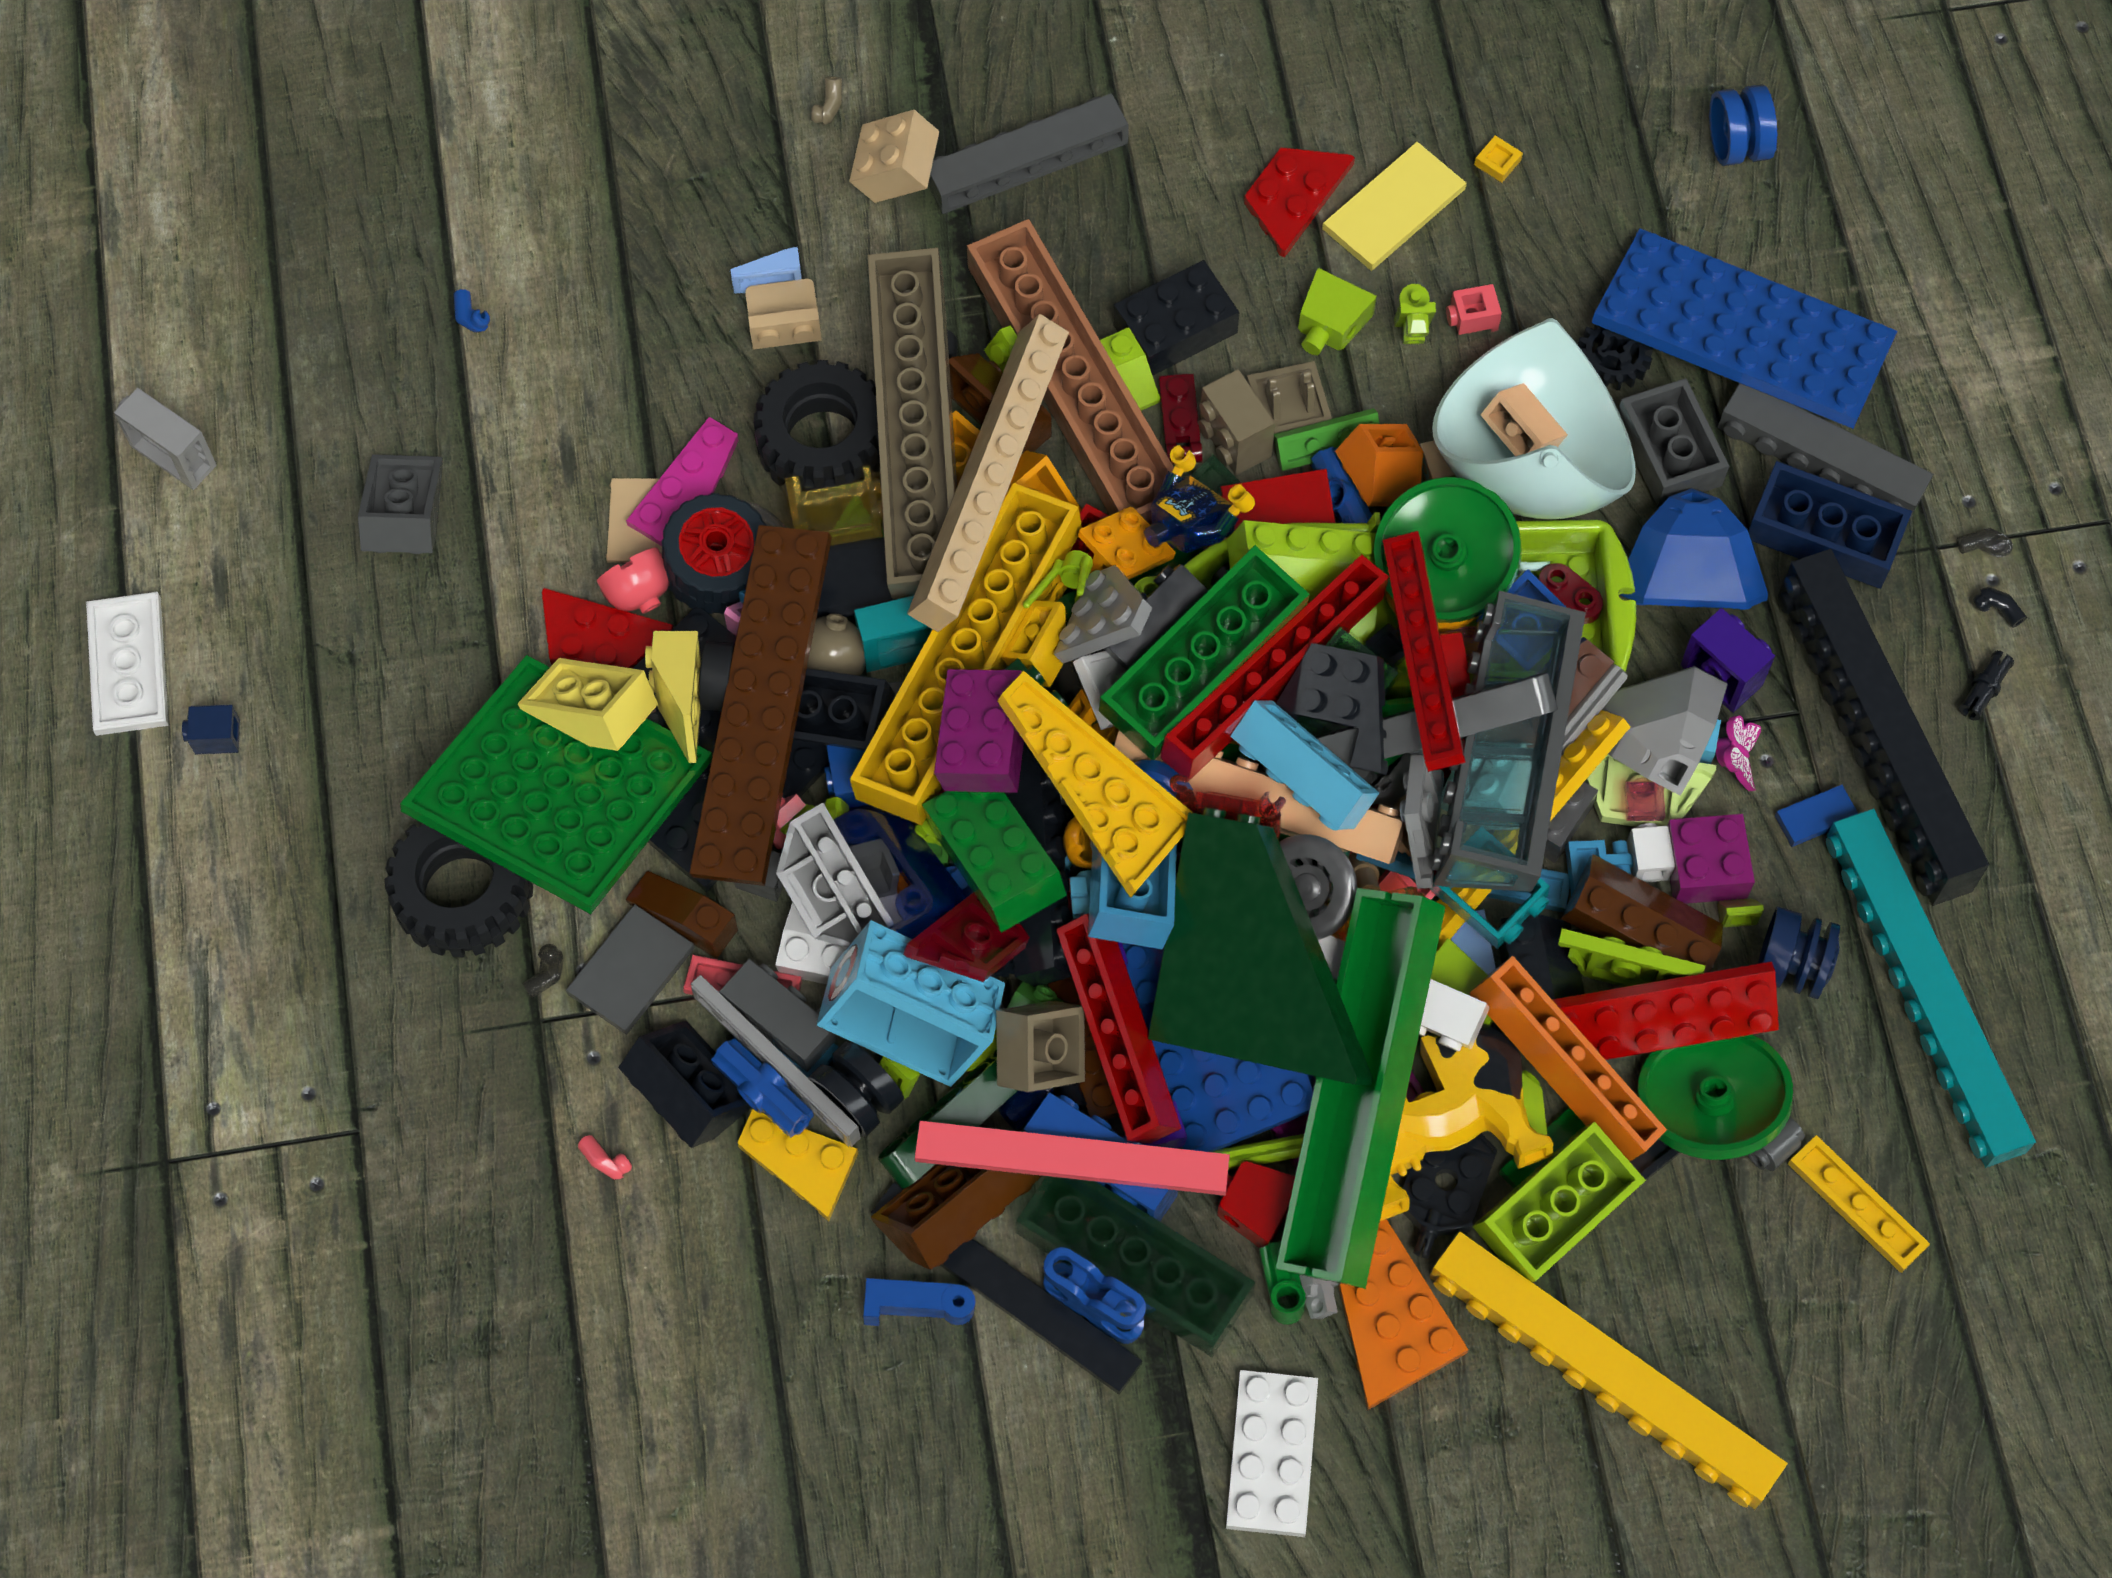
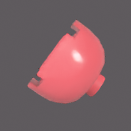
M657 547L647 549L630 557L631 561L621 567L619 564L615 565L597 579L603 596L612 606L628 612L640 609L642 614H645L661 605L659 597L667 591L669 580L664 567V559Z

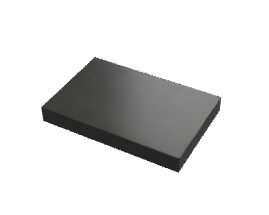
M634 904L566 989V992L570 997L627 1035L695 949L694 944Z

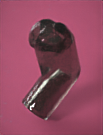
M1984 528L1957 537L1956 541L1958 549L1962 554L1980 549L1992 556L2004 557L2009 555L2013 549L2012 541L1992 528Z

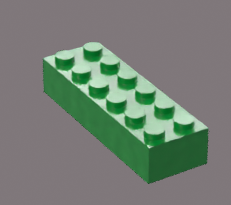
M1254 545L1100 697L1099 712L1151 760H1155L1162 752L1165 736L1307 605L1310 594Z

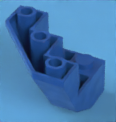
M1692 488L1668 497L1643 525L1628 558L1635 592L1628 595L1620 594V596L1629 600H1635L1636 605L1685 606L1690 608L1708 607L1748 610L1752 606L1768 600V591L1748 530L1721 499Z

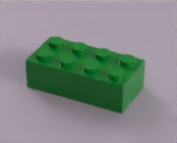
M945 791L922 804L931 830L1001 933L1067 896L1059 870L1004 792Z

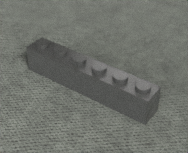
M1112 93L1103 97H1094L1082 105L1071 109H1062L1055 115L1040 121L1033 120L1024 127L1011 132L999 133L994 138L979 144H970L961 151L948 156L936 157L933 159L928 187L942 214L1128 144L1129 124Z
M1741 383L1725 407L1718 425V429L1724 431L1730 438L1742 440L1756 447L1762 454L1772 455L1788 463L1789 466L1911 510L1910 518L1934 475L1812 413Z

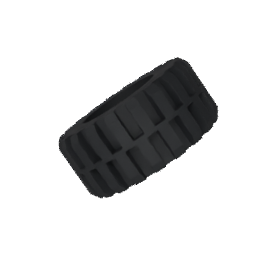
M817 360V364L808 365V361L797 364L798 369L793 371L790 368L785 369L779 373L780 380L776 381L773 379L765 386L766 395L762 394L759 396L756 403L757 411L754 413L753 424L757 449L765 471L771 473V479L779 486L786 483L788 492L794 495H799L800 491L804 492L808 499L816 500L818 495H826L827 500L836 499L837 493L845 491V494L849 495L856 492V485L860 483L866 486L873 480L872 471L875 473L880 472L875 382L870 379L866 381V374L858 368L850 371L848 364L839 361L836 362V365L828 364V360ZM817 412L840 414L855 425L853 431L845 440L826 448L808 447L790 436V432L797 422Z
M412 824L405 831L407 838L404 841L401 839L396 841L392 848L395 858L389 857L385 867L388 874L384 879L385 890L400 926L406 934L411 935L413 941L423 948L428 945L432 953L441 956L445 954L446 950H450L452 957H464L465 951L473 950L476 956L486 953L484 947L493 943L495 947L505 942L504 934L507 932L514 934L521 925L518 917H526L530 909L527 899L533 897L532 882L425 824L418 828L415 824ZM466 858L476 859L488 864L492 868L493 878L486 892L476 901L466 906L457 908L441 907L430 902L426 897V888L433 874L440 867L451 861Z

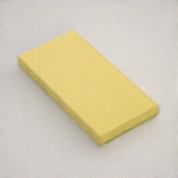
M1416 142L1323 222L1322 229L1369 270L1373 271L1466 189L1467 183L1420 143Z

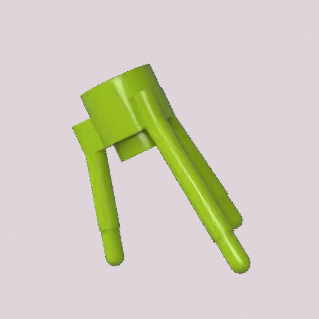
M1073 550L1066 554L1064 561L1060 559L1055 560L1053 568L1023 602V607L1029 608L1057 575H1060L1065 586L1077 589L1075 604L1080 596L1084 594L1086 580L1093 567L1091 556L1083 551Z

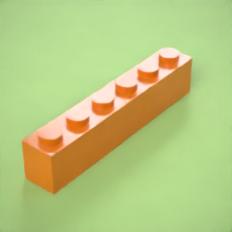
M1514 956L1497 967L1469 992L1471 997L1488 1004L1490 1009L1487 1015L1585 1125L1596 1122L1629 1161L1646 1152L1667 1130Z

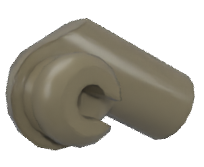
M825 77L824 105H814L812 107L811 118L814 123L823 122V125H826L833 121L842 104L841 77Z

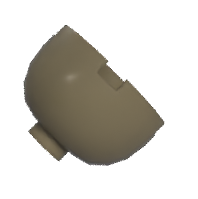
M829 614L817 618L807 668L860 676L864 672L866 659L862 638L857 626L840 614Z

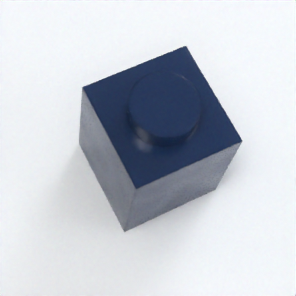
M233 705L189 707L188 720H183L182 736L184 742L189 743L195 755L239 753L240 718Z

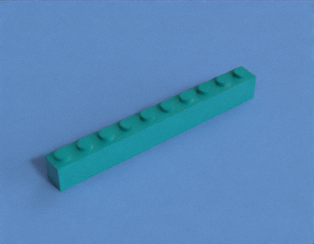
M1875 809L1833 822L1826 836L1827 849L1833 858H1837L1842 868L1841 876L1845 887L1849 891H1853L1858 901L1857 910L1861 920L1864 923H1868L1872 930L1875 950L1880 956H1884L1889 966L1888 974L1894 988L1900 989L1905 999V1012L1909 1020L1917 1024L1921 1033L1920 1041L1922 1048L1928 1056H1932L1938 1068L1936 1070L1938 1081L1944 1090L1948 1089L1954 1102L1953 1111L1955 1117L1960 1124L1965 1125L1970 1135L1969 1144L1974 1156L1978 1159L1981 1158L1985 1168L2028 1153L2036 1143V1140Z

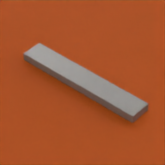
M699 975L691 983L694 998L762 1064L766 1062L772 1066L785 1080L788 1089L808 1106L848 1147H852L861 1138L859 1127L706 979Z

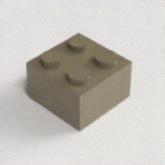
M1238 369L1202 387L1198 425L1202 435L1207 440L1211 438L1215 444L1220 462L1224 466L1229 465L1236 476L1271 458L1275 422L1240 370Z
M1052 1000L996 1010L997 1086L1033 1092L1085 1082V1033L1082 1005Z

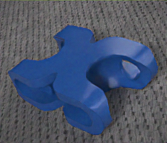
M1056 1248L1046 1256L1043 1267L1045 1275L1043 1287L1047 1293L1078 1315L1086 1317L1093 1326L1119 1343L1129 1344L1141 1336L1144 1328L1146 1304L1138 1292L1114 1277L1104 1276L1093 1263L1068 1248ZM1058 1260H1066L1069 1261L1072 1264V1266L1066 1263H1057L1055 1265L1054 1263H1056ZM1117 1327H1119V1328H1121V1329H1124V1330H1128V1329H1131V1330H1130V1331H1125V1332H1123V1331H1120Z

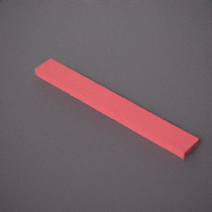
M920 1121L915 1152V1162L1224 1196H1226L1230 1154L927 1121Z

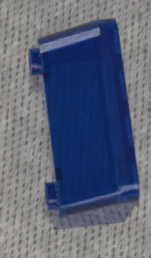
M853 809L834 819L848 846L882 839L889 848L899 873L909 885L897 895L895 901L897 913L902 920L889 927V929L914 939L967 898L926 841L916 834L915 827L911 821L893 814L865 809Z

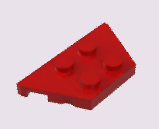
M1281 147L1245 194L1244 204L1250 213L1258 218L1259 226L1264 233L1271 236L1277 245V252L1280 256L1286 257L1353 167L1355 162L1354 156Z
M546 588L542 590L551 665L558 658L633 669L645 657L646 646H652L653 632L671 631L674 628L672 624Z

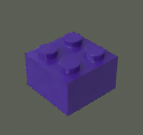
M1720 608L1691 634L1680 666L1683 669L1695 666L1727 682L1722 704L1734 713L1763 686L1775 655L1764 640L1755 638L1745 629L1744 624L1737 616L1729 615L1723 608Z

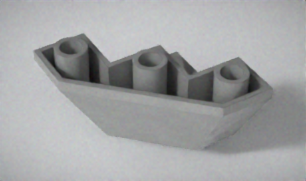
M1693 666L1618 689L1602 710L1623 717L1631 727L1608 754L1645 778L1681 796L1698 766L1716 726L1727 682Z

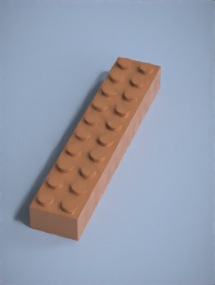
M1027 219L967 245L968 268L1002 328L1011 325L1018 336L1021 329L1037 315L1041 314L1069 331L1043 399L1109 515L1128 507H1133L1150 525L1159 512L1165 515V522L1172 520L1171 518L1174 516L1155 504V502L1161 497L1166 496L1163 495V491L1172 475L1174 467L1031 221ZM1185 486L1174 489V491L1180 492V497L1177 494L1171 496L1177 502L1181 499L1188 500L1189 492Z

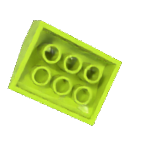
M1244 520L1227 539L1230 569L1256 545L1310 594L1309 603L1361 554L1375 565L1374 542L1376 533ZM1377 605L1347 632L1334 647L1362 649L1363 644L1375 634Z

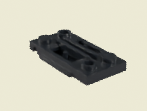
M884 537L831 542L817 618L829 614H840L844 617L855 616L854 610L893 601L887 585Z

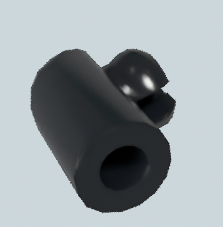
M1985 587L1980 589L1981 593L1973 598L1974 604L1982 612L1988 611L1992 606L1997 608L2012 628L2017 627L2027 619V616L2011 595L2005 592Z

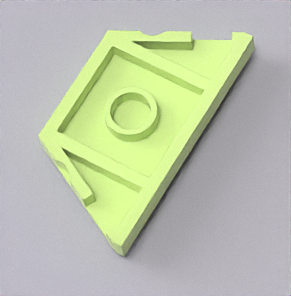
M1609 754L1584 782L1598 790L1593 805L1600 822L1632 827L1645 823L1667 826L1669 820L1683 819L1713 778L1717 765L1699 763L1681 796L1645 778Z

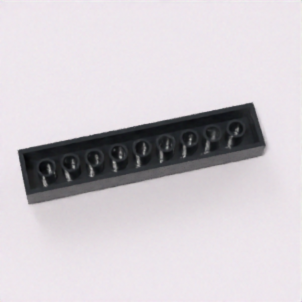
M1832 549L1791 562L1778 594L1780 608L1785 614H1789L1793 622L1794 636L1799 644L1804 645L1808 653L1810 669L1815 675H1819L1824 685V697L1830 706H1834L1839 716L1840 730L1845 737L1849 736L1854 746L1855 760L1860 768L1865 769L1870 779L1869 787L1871 793L1876 800L1880 799L1885 809L1886 823L1892 832H1896L1901 842L1902 856L1908 864H1912L1917 874L1916 882L1919 891L1923 896L1928 897L1932 906L1973 892L1990 864Z

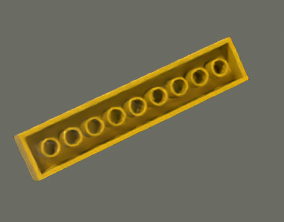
M1013 483L1002 503L959 616L939 632L932 629L850 778L856 800L922 826L926 819L922 804L938 796L942 789L940 782L934 774L947 671L948 669L1004 670L1008 667L1001 657L1029 609L1023 607V602L1050 572L1055 560L1060 559L1064 561L1066 554L1071 551L1078 538L1079 530L1082 528L1079 506ZM1054 580L1036 600L1044 601Z

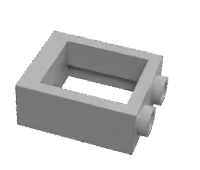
M137 387L130 396H126L120 401L114 414L130 446L186 486L195 490L217 466L202 432Z

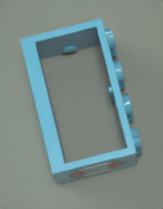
M870 920L831 967L816 1026L952 1087L993 1042L997 1025L996 1010L1000 1009L1005 983L992 976L981 982L907 958L903 953L907 943L912 939Z

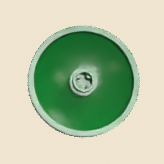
M1444 477L1417 484L1401 494L1391 504L1378 526L1374 542L1375 565L1388 576L1389 571L1383 540L1415 531L1419 532L1437 621L1439 623L1461 622L1483 614L1487 602L1493 604L1499 590L1509 591L1520 568L1522 542L1514 515L1507 504L1495 492L1472 480ZM1389 577V580H1388V583H1387V587H1386V591L1388 592V594L1390 595V597L1394 600V598H1393V592H1392V587H1391V582H1390V577Z
M1747 1035L1652 1052L1646 1059L1639 1075L1638 1097L1667 1129L1659 1138L1663 1143L1680 1153L1692 1157L1724 1160L1756 1152L1768 1145L1781 1133L1792 1111L1793 1082L1789 1068L1780 1054L1759 1037Z

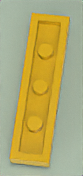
M1817 1135L1788 1162V1165L1900 1273L1930 1245L1916 1229Z

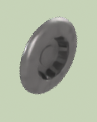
M1302 834L1281 840L1279 843L1317 939L1326 938L1338 931L1352 913L1357 890V879L1353 866L1346 854L1337 845L1325 838ZM1301 859L1303 865L1298 866L1295 861ZM1312 859L1318 862V866L1312 864ZM1330 899L1331 901H1330L1329 905L1327 906L1326 903H1327V901ZM1319 908V915L1314 917L1313 911Z

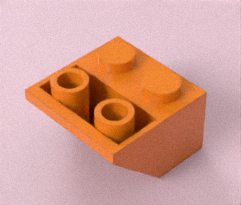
M1359 424L1335 450L1342 462L1344 471L1351 477L1359 491L1360 497L1368 507L1391 506L1401 494L1421 483L1424 451L1407 424Z

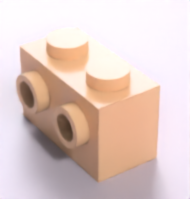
M1524 383L1498 392L1480 414L1514 456L1522 455L1548 445L1558 447L1568 436Z

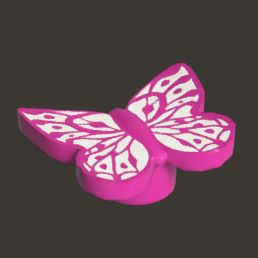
M1740 715L1729 718L1726 725L1728 737L1718 739L1716 757L1722 767H1727L1730 772H1735L1739 782L1748 791H1756L1749 763V752L1760 735L1761 727L1754 723H1744L1743 717Z

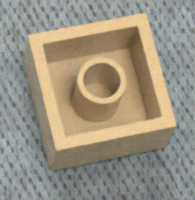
M915 109L862 124L849 182L874 203L927 189L939 130Z

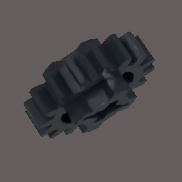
M1594 325V329L1586 327L1583 337L1579 338V348L1588 358L1606 388L1609 383H1613L1616 391H1619L1623 382L1630 388L1634 387L1636 378L1643 380L1646 371L1650 369L1653 359L1651 358L1653 348L1598 325ZM1597 342L1598 347L1596 349V352L1592 353V347ZM1637 354V361L1632 365L1633 355Z

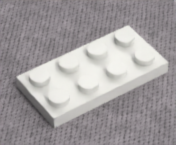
M1240 1370L1226 1529L1305 1537L1318 1378Z

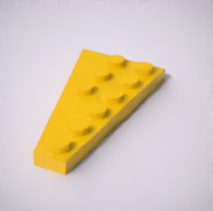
M1023 671L1001 694L997 702L1131 898L1185 835L1188 812H1193Z

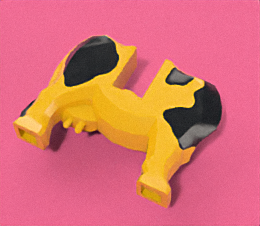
M1483 1023L1472 1049L1470 1050L1462 1046L1460 1052L1438 1043L1440 1036L1427 1035L1421 1037L1420 1054L1438 1092L1429 1091L1422 1093L1410 1103L1407 1097L1405 1099L1380 1221L1409 1211V1196L1406 1190L1401 1188L1391 1175L1399 1173L1400 1176L1404 1177L1407 1175V1169L1411 1167L1415 1171H1420L1422 1168L1420 1161L1426 1152L1451 1150L1468 1143L1482 1132L1490 1131L1500 1140L1505 1151L1514 1156L1518 1169L1553 1156V1141L1550 1136L1537 1133L1530 1127L1523 1097L1521 1055L1516 1046L1504 1034L1493 1027Z

